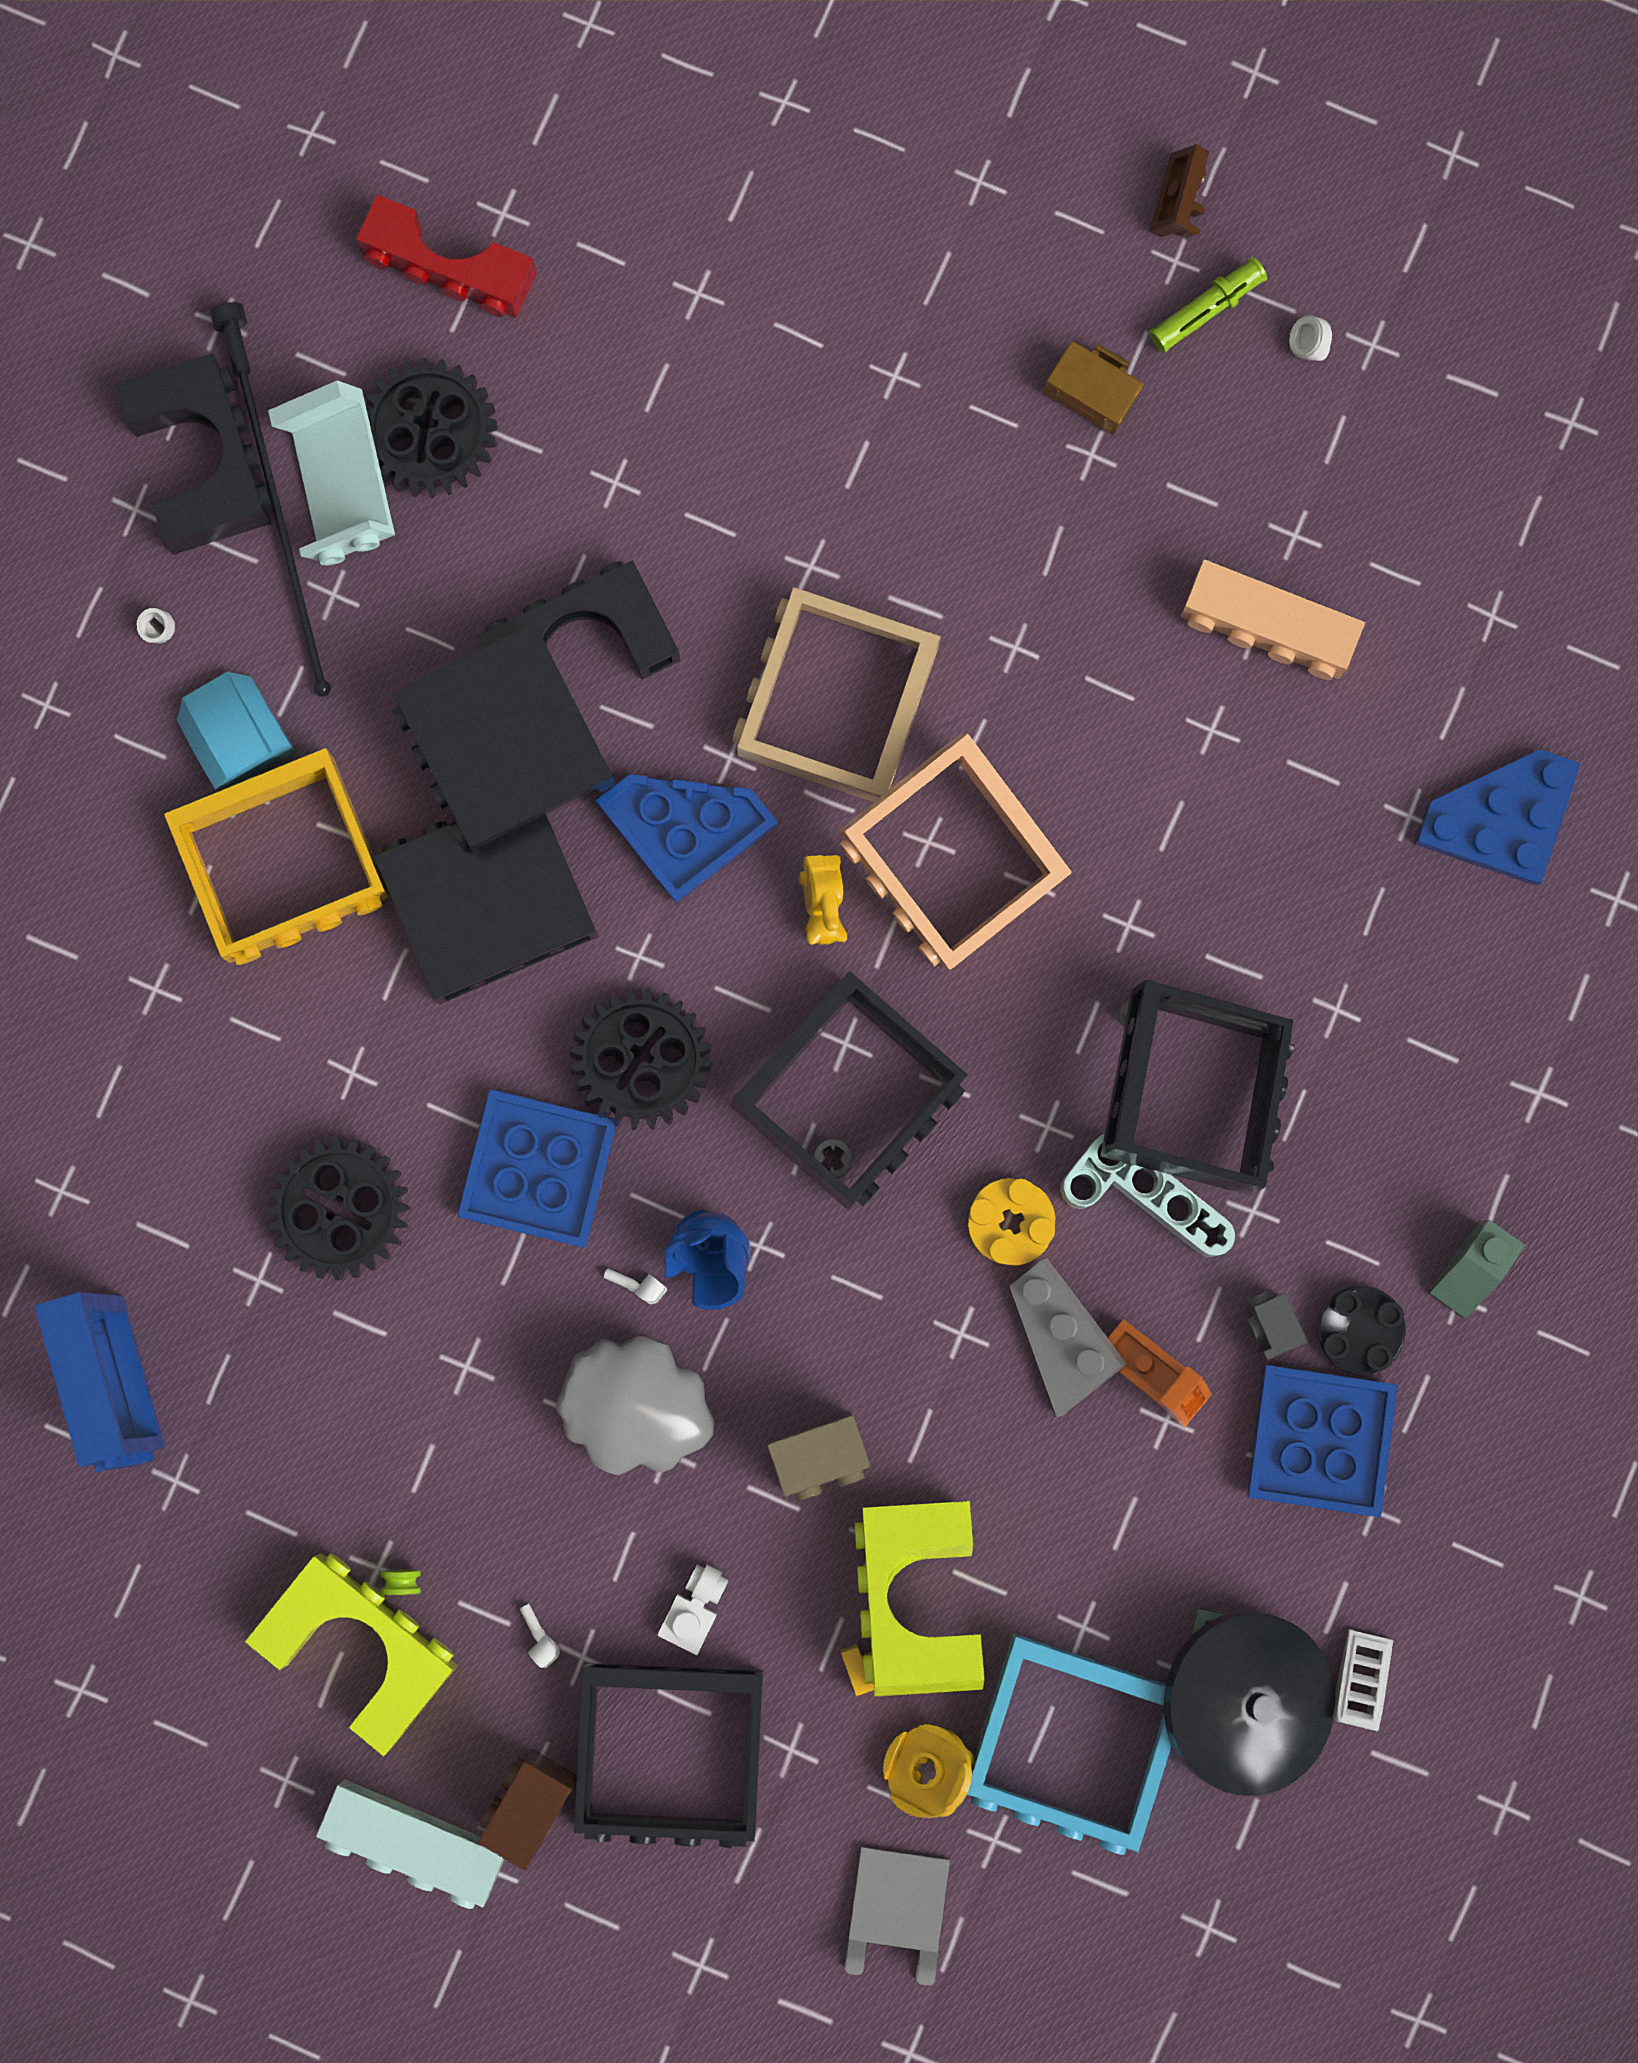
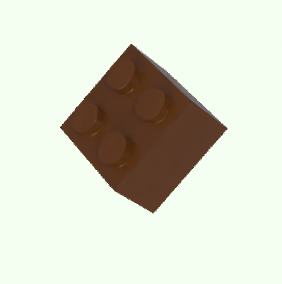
M535 1750L531 1751L526 1760L518 1756L500 1787L507 1790L506 1795L503 1799L495 1796L477 1826L485 1831L478 1844L526 1871L575 1785L577 1775Z

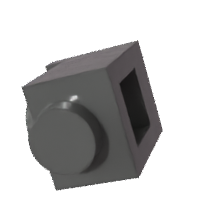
M1269 1289L1247 1299L1250 1306L1247 1309L1251 1316L1246 1319L1248 1330L1255 1343L1262 1342L1265 1349L1257 1352L1260 1360L1271 1359L1308 1342L1286 1293L1274 1296L1272 1290Z

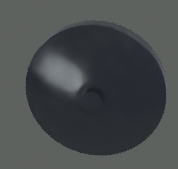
M1241 1611L1216 1618L1201 1627L1186 1641L1178 1652L1169 1671L1164 1691L1163 1711L1166 1730L1171 1745L1179 1759L1200 1780L1217 1789L1235 1795L1258 1796L1269 1794L1299 1779L1321 1754L1333 1724L1335 1690L1332 1674L1322 1651L1301 1628L1283 1618L1263 1612Z

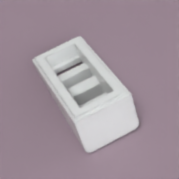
M1348 1629L1335 1689L1333 1720L1374 1731L1379 1730L1392 1653V1639ZM1357 1645L1378 1650V1659L1356 1654ZM1354 1664L1375 1668L1374 1677L1353 1672ZM1351 1682L1371 1686L1370 1695L1351 1691ZM1348 1700L1367 1704V1712L1347 1709Z

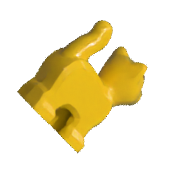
M838 855L805 857L803 861L805 871L800 872L798 877L799 884L803 886L806 911L810 915L805 930L807 933L806 938L810 945L816 943L829 945L835 941L845 942L847 940L846 930L843 928L838 914V907L842 904L843 882L840 872L841 860Z

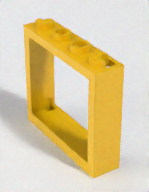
M327 748L164 814L220 956L229 963L236 961L237 965H243L261 957L260 951L275 944L278 949L291 946L302 939L300 935L314 928L318 932L330 930L342 923L341 917L356 911L358 915L374 912L382 907L381 901L390 898L334 757ZM326 778L370 887L235 942L192 832Z

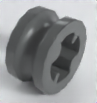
M825 1140L815 1149L813 1157L822 1164L825 1160L822 1152L825 1149L831 1147L832 1152H834L835 1148L840 1149L844 1153L840 1159L843 1167L838 1171H834L832 1166L830 1170L839 1179L846 1175L851 1167V1151L840 1140Z

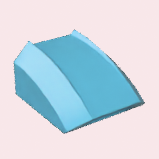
M225 672L182 698L177 722L217 792L246 781L274 763L284 761L296 754L291 742L251 676Z

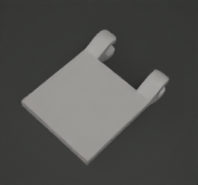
M861 1847L845 1959V1970L848 1974H862L866 1943L868 1942L920 1950L916 1969L917 1982L928 1986L935 1983L950 1864L949 1859Z

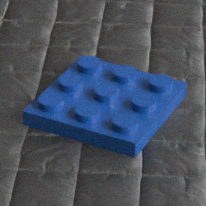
M490 1089L457 1217L587 1249L617 1128L614 1125V1119L600 1118L595 1114Z
M1264 1365L1246 1497L1381 1518L1398 1385Z

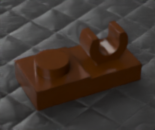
M1195 144L1171 153L1150 232L1159 237L1176 232L1185 238L1199 234L1200 229L1193 226L1189 218L1190 216L1202 215L1205 212V208L1200 203L1194 202L1196 192L1199 191L1206 176L1205 166L1209 154L1208 150Z

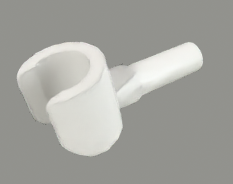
M607 1268L604 1274L605 1279L627 1288L649 1304L659 1302L667 1291V1287L650 1274L641 1284Z
M527 1604L520 1608V1611L532 1636L538 1642L528 1651V1654L540 1668H547L558 1658L560 1649L546 1635L530 1604Z

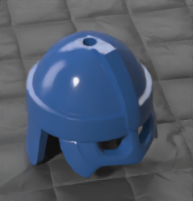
M704 1209L692 1212L677 1224L672 1238L664 1251V1276L672 1278L677 1276L682 1270L692 1275V1304L697 1308L717 1310L729 1307L737 1303L744 1294L746 1269L750 1257L749 1240L737 1222L725 1214L708 1212Z

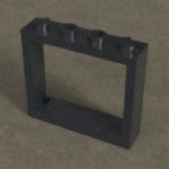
M848 971L733 1097L731 1107L849 1210L856 1202L864 1206L880 1188L874 1181L885 1169L891 1174L896 1171L909 1156L903 1149L913 1137L921 1142L938 1123L932 1118L942 1105L950 1110L965 1093V1090L960 1085L968 1074L852 972ZM849 1001L943 1083L850 1189L755 1106Z
M1147 979L1131 990L1101 1157L1246 1195L1264 1189L1268 1173L1274 1169V1163L1270 1160L1272 1143L1277 1140L1281 1128V1120L1277 1117L1279 1102L1283 1100L1288 1087V1078L1284 1076L1286 1061L1292 1055L1295 1046L1290 1044L1293 1020ZM1158 1010L1263 1038L1240 1172L1134 1145Z
M586 1663L582 1669L574 1833L584 1834V1839L597 1840V1842L611 1841V1835L629 1836V1842L635 1844L656 1843V1837L674 1838V1844L679 1846L701 1845V1839L719 1840V1846L724 1848H732V1846L746 1847V1841L755 1842L763 1671ZM598 1686L749 1693L743 1820L592 1813Z

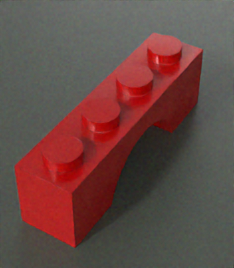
M378 194L356 238L361 253L369 264L384 270L390 266L402 271L405 278L419 285H426L429 282L441 287V291L452 299L464 301L467 298L480 303V307L484 311L497 317H503L506 314L517 319L537 274L533 258L495 242L478 255L466 259H449L435 254L421 240V224L416 210Z

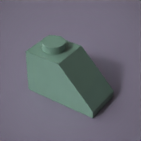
M1491 1220L1479 1221L1470 1231L1428 1293L1466 1319L1502 1281L1526 1245Z

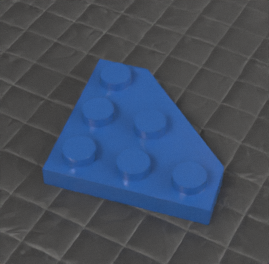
M1539 749L1449 792L1427 805L1415 845L1539 886L1542 884L1581 763Z
M629 774L596 800L597 805L676 904L778 826L777 820L750 788L719 787L708 785V783L674 779L673 781Z

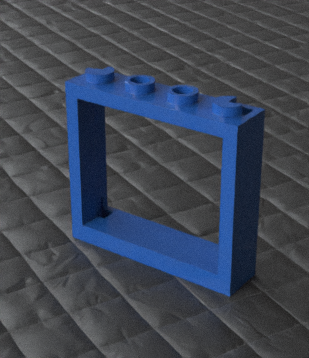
M77 1292L35 1305L78 1467L94 1465L95 1472L98 1473L105 1470L110 1471L117 1468L132 1467L155 1460L153 1452L164 1449L165 1444L124 1296Z

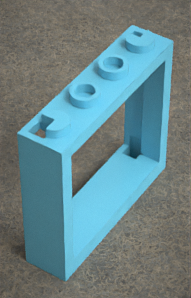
M1013 1633L974 1753L972 1780L967 1795L972 1796L971 1803L990 1811H996L998 1805L1015 1810L1014 1818L1035 1826H1039L1041 1820L1058 1825L1056 1832L1072 1839L1082 1840L1083 1835L1086 1834L1100 1839V1847L1117 1854L1125 1855L1126 1848L1139 1852L1172 1746L1167 1734L1164 1714L1127 1831L986 1784L984 1781L1023 1659L1160 1705L1164 1704L1166 1684Z

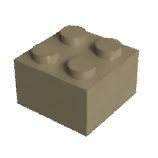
M853 1414L768 1443L784 1496L794 1494L796 1501L821 1494L822 1489L820 1485L837 1479L839 1487L865 1478L862 1470L871 1467Z

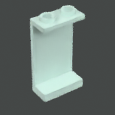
M335 381L268 410L272 427L291 432L293 435L316 542L299 548L301 557L317 560L321 565H334L343 562L345 555L349 553L373 550L380 546L379 541L395 535L362 389Z

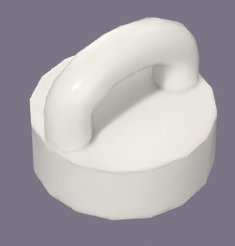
M1316 316L1300 318L1293 325L1290 332L1289 343L1293 354L1306 360L1323 361L1330 351L1332 339L1330 325L1326 320Z

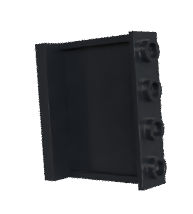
M535 623L393 692L398 706L391 710L403 733L411 729L418 744L410 748L422 771L430 767L437 781L430 785V788L441 809L450 807L456 821L449 825L461 848L469 844L475 855L481 853L480 846L596 788L601 793L616 785Z
M546 814L480 846L481 853L477 855L473 853L469 844L461 848L450 825H447L446 821H441L423 829V836L407 842L406 838H401L382 847L383 853L374 856L432 996L439 1005L599 937Z

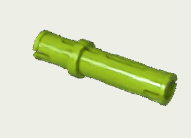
M1251 257L1246 263L1225 278L1219 276L1213 280L1211 288L1183 306L1161 324L1149 330V336L1160 352L1166 353L1168 349L1200 328L1225 308L1231 310L1237 306L1239 298L1267 280V274L1263 266L1256 258Z

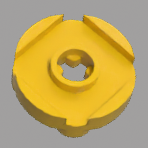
M1005 1178L990 1183L977 1194L969 1210L967 1227L973 1245L982 1256L998 1264L1019 1266L1035 1260L1047 1249L1055 1235L1056 1218L1051 1201L1039 1187L1026 1179ZM1010 1210L1013 1215L1019 1213L1022 1215L1024 1221L1019 1224L1021 1231L1018 1234H1013L1010 1229L1002 1231L999 1223L1004 1220V1211Z
M925 1724L909 1732H903L889 1746L883 1764L884 1779L888 1780L889 1789L892 1793L889 1795L893 1803L900 1810L916 1817L934 1818L951 1815L964 1800L970 1788L974 1756L964 1746L962 1740L948 1729ZM932 1760L935 1764L936 1774L934 1779H929L927 1784H924V1774L919 1769L922 1763L929 1764Z

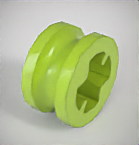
M398 1569L381 1571V1577L385 1579L386 1583L383 1588H380V1594L410 1595L421 1593V1587L416 1584L417 1577L421 1576V1570Z

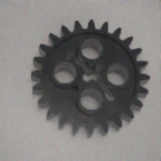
M426 358L422 359L421 368L416 371L411 363L406 361V374L401 376L393 368L389 369L392 382L387 384L377 379L375 382L381 392L379 396L367 393L365 396L368 403L373 407L366 410L379 467H382L380 471L383 482L394 477L393 485L399 492L409 483L413 497H417L421 488L426 487L430 498H434L438 486H443L445 492L448 495H452L451 483L454 481L467 488L468 484L465 475L468 472L477 477L481 476L476 463L478 461L484 463L491 462L490 455L484 448L497 447L495 437L488 434L499 430L495 419L488 418L495 414L496 411L493 403H484L489 397L486 388L483 387L475 390L478 382L473 374L462 380L463 371L460 365H457L448 373L446 363L442 359L437 364L435 370L430 368ZM438 393L440 396L432 412L436 428H429L425 461L419 464L417 460L420 458L425 445V438L421 429L429 427L432 396ZM418 397L423 399L421 406L413 411H407L402 408L404 402L409 398ZM461 406L464 408L463 414L456 419L444 417V413L449 407ZM403 437L413 439L411 447L407 450L396 451L393 449L398 439ZM451 446L455 448L453 455L446 460H439L434 457L440 447Z
M628 989L625 1002L622 1003L614 994H611L609 998L610 1008L608 1010L599 1003L594 1005V1013L597 1019L586 1015L583 1016L582 1025L588 1032L575 1031L573 1039L582 1046L572 1047L570 1050V1057L580 1060V1062L571 1065L570 1073L571 1075L583 1076L576 1083L575 1089L576 1091L590 1090L586 1097L585 1105L590 1106L599 1102L601 1106L598 1117L602 1118L612 1111L615 1113L614 1125L617 1127L624 1117L630 1118L632 1130L637 1129L640 1119H646L651 1130L655 1129L658 1116H661L670 1125L673 1121L672 1110L675 1109L685 1116L689 1109L685 1099L698 1103L701 1095L694 1087L706 1088L709 1079L699 1072L710 1071L712 1061L700 1057L710 1053L711 1044L698 1043L705 1036L706 1029L705 1027L692 1029L691 1026L696 1019V1014L694 1012L684 1017L680 1015L683 1005L681 1000L672 1008L666 1006L667 993H663L658 1001L655 1002L651 1001L649 989H645L642 1000H636L632 990ZM638 1022L646 1028L647 1033L642 1037L634 1038L625 1032L624 1027L628 1023ZM663 1029L665 1034L651 1048L648 1062H641L627 1086L623 1090H619L617 1084L631 1070L634 1056L640 1057L656 1031ZM665 1047H674L681 1052L683 1058L675 1063L668 1062L661 1057L660 1051ZM606 1056H613L621 1062L622 1067L618 1071L608 1072L600 1067L599 1060ZM640 1081H650L657 1087L658 1092L654 1096L644 1097L636 1091L634 1086Z
M334 1137L330 1150H328L322 1140H316L315 1154L301 1147L299 1152L302 1161L297 1163L286 1158L285 1162L290 1169V1173L288 1175L282 1173L274 1174V1177L282 1183L281 1189H270L267 1191V1194L278 1199L277 1205L265 1208V1212L277 1215L278 1220L267 1226V1229L270 1231H281L282 1236L274 1243L275 1247L281 1248L288 1245L291 1247L285 1257L286 1261L292 1262L302 1257L299 1269L301 1272H307L315 1264L316 1278L324 1279L329 1268H332L335 1280H342L345 1268H348L353 1278H359L361 1273L360 1264H364L371 1271L377 1270L374 1259L376 1255L388 1260L391 1258L389 1251L385 1247L387 1243L401 1245L402 1241L393 1233L395 1228H408L409 1224L398 1219L399 1213L411 1210V1206L398 1203V1197L406 1194L408 1188L402 1186L395 1187L393 1184L402 1175L400 1171L394 1170L386 1173L385 1169L391 1160L389 1157L384 1156L377 1161H373L376 1154L375 1147L370 1145L360 1154V1141L352 1139L347 1150L344 1149L342 1139L339 1137ZM335 1167L340 1174V1182L335 1189L325 1191L320 1185L321 1174L324 1170ZM310 1188L323 1197L339 1203L344 1198L342 1206L350 1212L370 1221L372 1228L366 1230L357 1223L342 1216L336 1215L332 1219L334 1215L333 1210L305 1196L304 1190ZM373 1188L378 1194V1204L374 1210L363 1212L358 1206V1197L363 1190ZM313 1206L318 1212L317 1223L309 1230H304L298 1222L299 1213L304 1207ZM344 1227H351L356 1233V1243L351 1249L342 1251L336 1244L337 1233Z

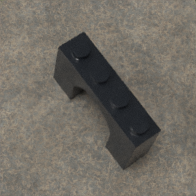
M212 353L115 384L126 423L136 437L181 423H200L211 427L221 435L223 442L222 461L215 475L207 483L197 489L152 503L163 542L173 555L271 524L267 510L273 508L266 484L258 485L254 470L260 469L261 466L253 444L246 445L242 431L248 429V424L241 405H233L229 392L236 390L228 365L221 367Z
M633 560L626 564H623L622 561L612 563L600 571L601 576L587 583L584 580L573 582L561 591L562 595L548 602L545 599L532 602L523 609L524 614L509 621L507 618L498 619L484 628L485 633L478 636L484 648L535 623L542 639L547 645L551 636L562 626L577 620H595L608 625L618 633L642 680L681 661L679 650Z

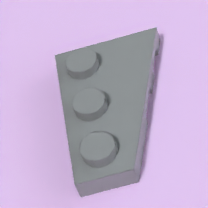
M1048 1258L1039 1261L1009 1286L1057 1418L1067 1413L1127 1365L1126 1361Z

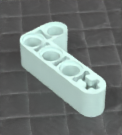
M1105 1134L1099 1136L1089 1145L1061 1183L1060 1192L1062 1199L1067 1205L1077 1209H1083L1096 1203L1112 1184L1194 1251L1203 1256L1214 1257L1224 1254L1231 1249L1235 1241V1232L1231 1223L1172 1175L1120 1161L1113 1166L1103 1164L1099 1160L1097 1153L1100 1144L1103 1143ZM1137 1170H1146L1153 1176L1154 1187L1151 1192L1147 1194L1140 1193L1134 1188L1132 1177ZM1082 1176L1089 1179L1092 1183L1093 1193L1089 1199L1079 1200L1073 1196L1070 1184L1074 1177ZM1172 1197H1179L1188 1205V1215L1183 1221H1176L1168 1215L1167 1204ZM1201 1213L1204 1215V1218L1199 1220L1198 1223L1208 1230L1218 1227L1220 1232L1217 1237L1221 1244L1216 1243L1207 1246L1204 1243L1208 1237L1206 1233L1198 1227L1192 1229L1189 1233L1186 1228L1194 1223Z

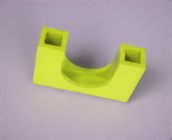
M970 1501L863 1508V1522H854L856 1550L865 1549L866 1566H857L859 1594L868 1593L869 1610L860 1611L862 1638H871L872 1655L863 1656L865 1683H874L875 1696L983 1690L984 1668L981 1634L948 1637H923L905 1629L895 1619L887 1601V1593L891 1582L907 1565L924 1559L972 1556L973 1535Z
M321 1553L310 1560L245 1642L278 1670H281L289 1665L313 1633L327 1620L342 1617L353 1618L372 1627L381 1637L387 1651V1673L381 1688L349 1728L381 1755L385 1756L458 1665L451 1660L454 1653L445 1644L436 1638L429 1642L416 1631L420 1626L411 1616L402 1610H398L395 1614L382 1603L385 1596L380 1594L378 1589L366 1581L360 1585L347 1575L351 1569L344 1561L332 1553L328 1557Z

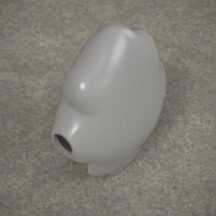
M636 1336L623 1344L602 1339L588 1350L574 1355L561 1393L558 1396L556 1410L563 1420L566 1438L571 1442L584 1445L590 1462L598 1469L620 1476L638 1465H644L653 1471L662 1473L673 1469L683 1457L704 1448L713 1437L715 1420L705 1400L704 1382L699 1373L690 1369L679 1368L676 1365L668 1344L647 1336Z

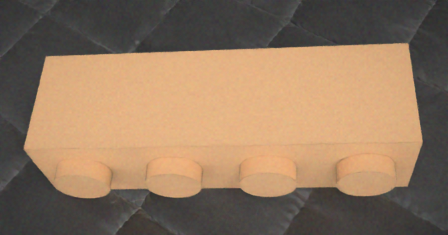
M1205 559L1197 573L1180 616L1188 620V625L1204 633H1211L1212 630L1227 635L1228 641L1236 646L1247 649L1252 648V646L1268 651V656L1283 664L1296 662L1309 667L1308 672L1325 680H1332L1333 677L1340 679L1345 673L1365 625V622Z

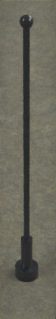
M237 302L220 304L210 310L213 328L217 332H224L234 375L240 378L316 679L314 692L320 697H325L330 693L331 686L323 676L248 379L251 369L240 330L247 324L244 307L241 303Z

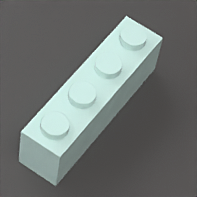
M346 1779L337 1786L316 1836L325 1840L324 1846L334 1853L343 1856H349L351 1852L367 1858L366 1865L374 1870L390 1874L392 1869L409 1876L407 1882L425 1891H432L433 1887L450 1893V1901L469 1909H473L475 1904L481 1907L485 1905L504 1861V1858L478 1844L481 1836Z

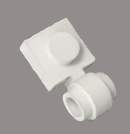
M697 1564L685 1588L693 1592L691 1596L693 1599L691 1600L679 1593L677 1594L657 1636L697 1655L717 1616V1612L704 1605L708 1604L709 1601L717 1604L729 1581L721 1577L723 1572L708 1564L705 1568Z

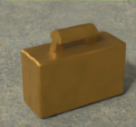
M1071 341L1046 380L1043 393L1106 430L1108 433L1115 435L1139 397L1144 383L1126 373L1129 361L1101 344L1096 346L1091 352L1078 343Z

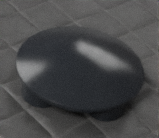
M1354 1286L1338 1292L1326 1303L1319 1317L1318 1338L1323 1352L1332 1363L1351 1373L1369 1374L1387 1369L1397 1358L1405 1342L1406 1324L1403 1309L1388 1294L1373 1287Z

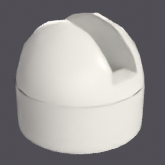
M149 608L138 617L137 631L145 641L160 644L172 637L175 632V622L166 611ZM154 617L165 627L163 633L151 622Z

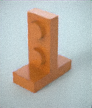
M1125 1319L1121 1321L1108 1337L1127 1363L1118 1372L1164 1408L1172 1419L1185 1428L1212 1395L1203 1378L1189 1366L1185 1368Z

